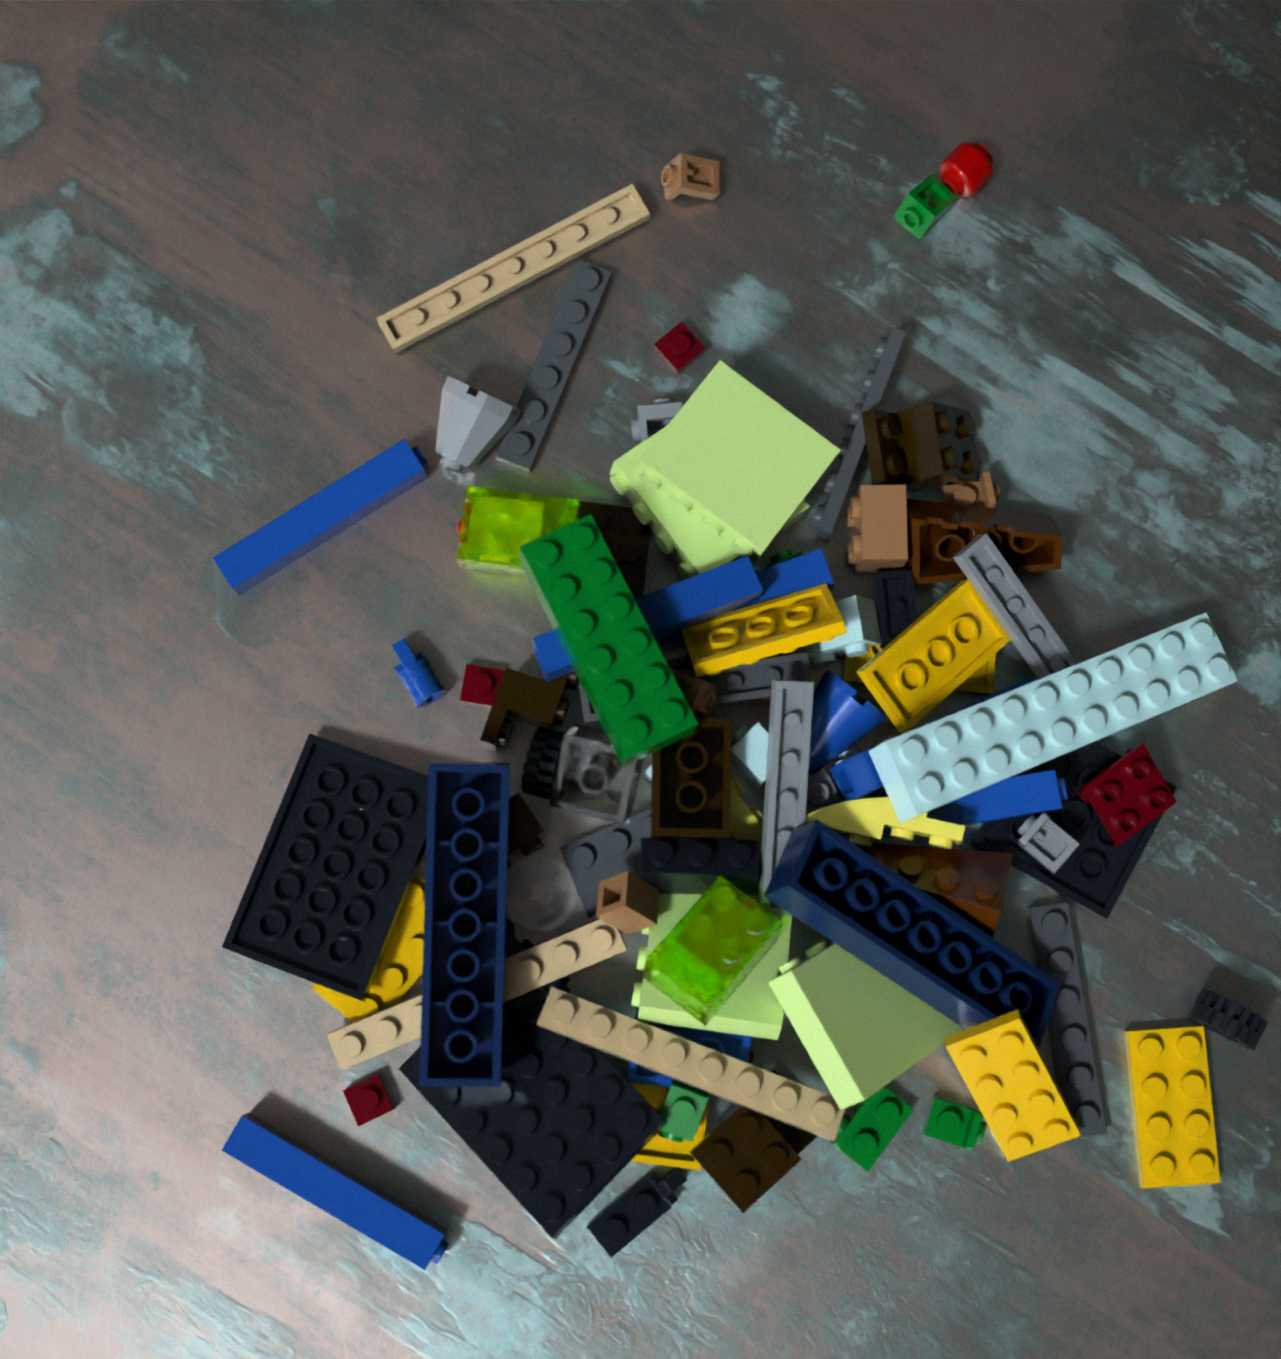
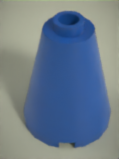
M829 670L822 675L813 693L808 771L812 775L878 727L886 718L868 700L866 701L855 689Z

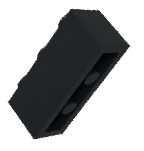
M641 837L638 858L639 877L658 888L659 894L715 895L718 892L714 893L717 888L727 887L731 889V892L728 890L723 891L729 895L754 896L759 879L758 840Z

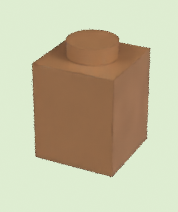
M630 871L599 881L596 917L627 935L657 924L659 889Z

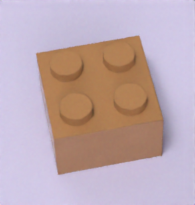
M860 485L855 497L850 498V505L846 506V527L852 528L853 534L851 535V542H847V564H853L854 575H872L878 571L901 570L907 562L906 485Z

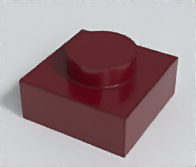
M682 321L654 344L655 351L677 375L705 353V347Z
M466 664L460 702L492 707L504 671Z
M380 1073L343 1090L358 1126L395 1109Z

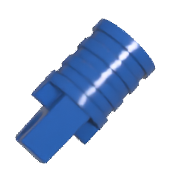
M405 638L392 645L401 661V664L395 666L394 669L400 680L404 681L407 690L410 691L409 693L415 700L414 704L417 708H422L435 702L446 693V689L443 685H440V681L435 676V672L430 667V662L423 651L414 655Z

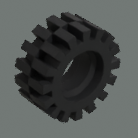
M538 727L534 733V738L531 739L530 749L527 750L526 754L527 760L523 766L524 773L521 778L522 793L548 800L556 798L557 792L560 790V783L564 779V771L567 768V759L570 754L571 736L568 733Z
M1207 989L1202 990L1189 1015L1193 1021L1210 1029L1213 1033L1219 1034L1225 1039L1253 1051L1268 1024L1267 1020L1251 1012L1252 1010Z

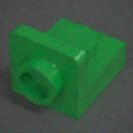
M931 174L907 194L895 213L894 218L916 238L921 239L925 236L931 225L954 205L958 197Z
M932 1097L922 1134L973 1151L975 1143L981 1144L983 1140L986 1122L982 1121L983 1115L977 1110Z

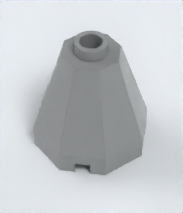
M448 375L442 388L435 450L436 453L443 456L440 463L461 472L463 466L472 469L515 424L521 410Z

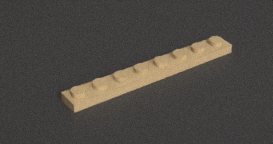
M632 183L377 317V323L393 352L397 353L650 219V213Z
M598 918L504 958L503 1002L626 951L628 948L620 930ZM422 993L329 1032L326 1036L341 1071L420 1038Z
M554 987L550 989L537 1022V1026L830 1141L835 1140L846 1109L840 1110L833 1096Z

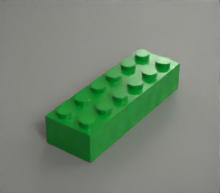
M592 515L583 517L520 546L519 561L622 767L693 734L698 723Z

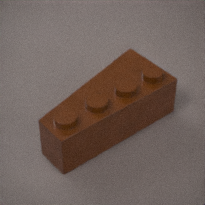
M907 498L908 560L905 563V568L912 569L914 585L968 579L953 557L979 534L987 533L1015 574L1061 569L1062 534L1051 515Z
M872 843L871 847L855 844V846L993 938L1003 908L1013 853Z

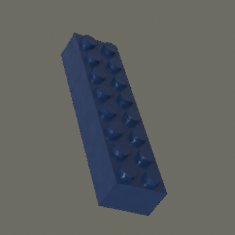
M429 760L419 1086L500 1087L510 764L508 762Z
M817 819L792 831L766 889L765 898L965 1029L1018 1009L1037 1047L1040 1048L1061 983Z

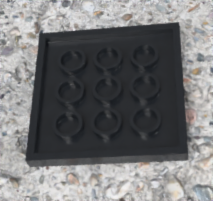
M1093 742L1015 775L1021 776L1055 770L1056 778H1064L1067 800L1061 801L1062 809L1045 813L1050 816L1051 821L1080 845L1055 874L1018 845L1022 837L1018 830L1031 815L981 823L970 845L981 851L1013 853L1011 868L1099 918L1106 920L1163 813L1117 847L1091 803H1084L1079 797L1078 792L1082 789L1081 785L1084 782H1090L1100 774V770H1106L1109 768L1108 764L1117 762L1123 756L1098 742ZM1166 781L1172 794H1174L1177 786ZM1042 813L1033 815L1038 818Z

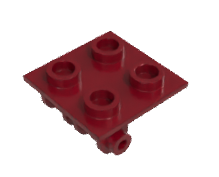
M1144 743L1139 744L1133 750L1128 749L1125 756L1115 763L1111 762L1108 764L1109 768L1100 770V774L1090 782H1084L1081 785L1082 789L1078 792L1079 797L1084 803H1091L1117 847L1177 803Z

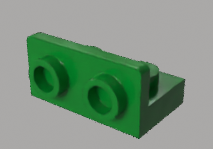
M886 1086L866 1100L856 1103L857 1105L848 1116L843 1114L835 1140L829 1141L867 1172L914 1110L887 1089Z

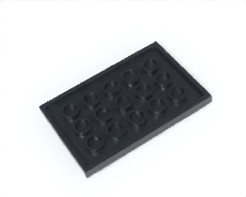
M309 733L222 948L365 1002L426 849L428 776Z
M536 988L503 1002L500 1087L419 1086L420 1047L398 1069L548 1235L556 1239L668 1122L598 1049L537 1026L547 997L539 988Z

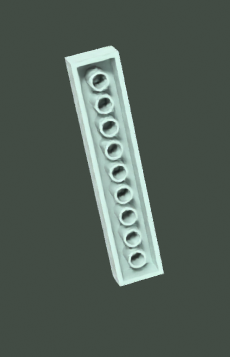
M1205 612L889 739L869 750V754L897 818L902 823L1238 682V679Z

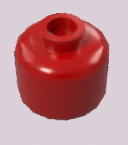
M979 143L959 144L940 164L941 183L956 196L960 195L967 198L974 196L993 176L992 155Z

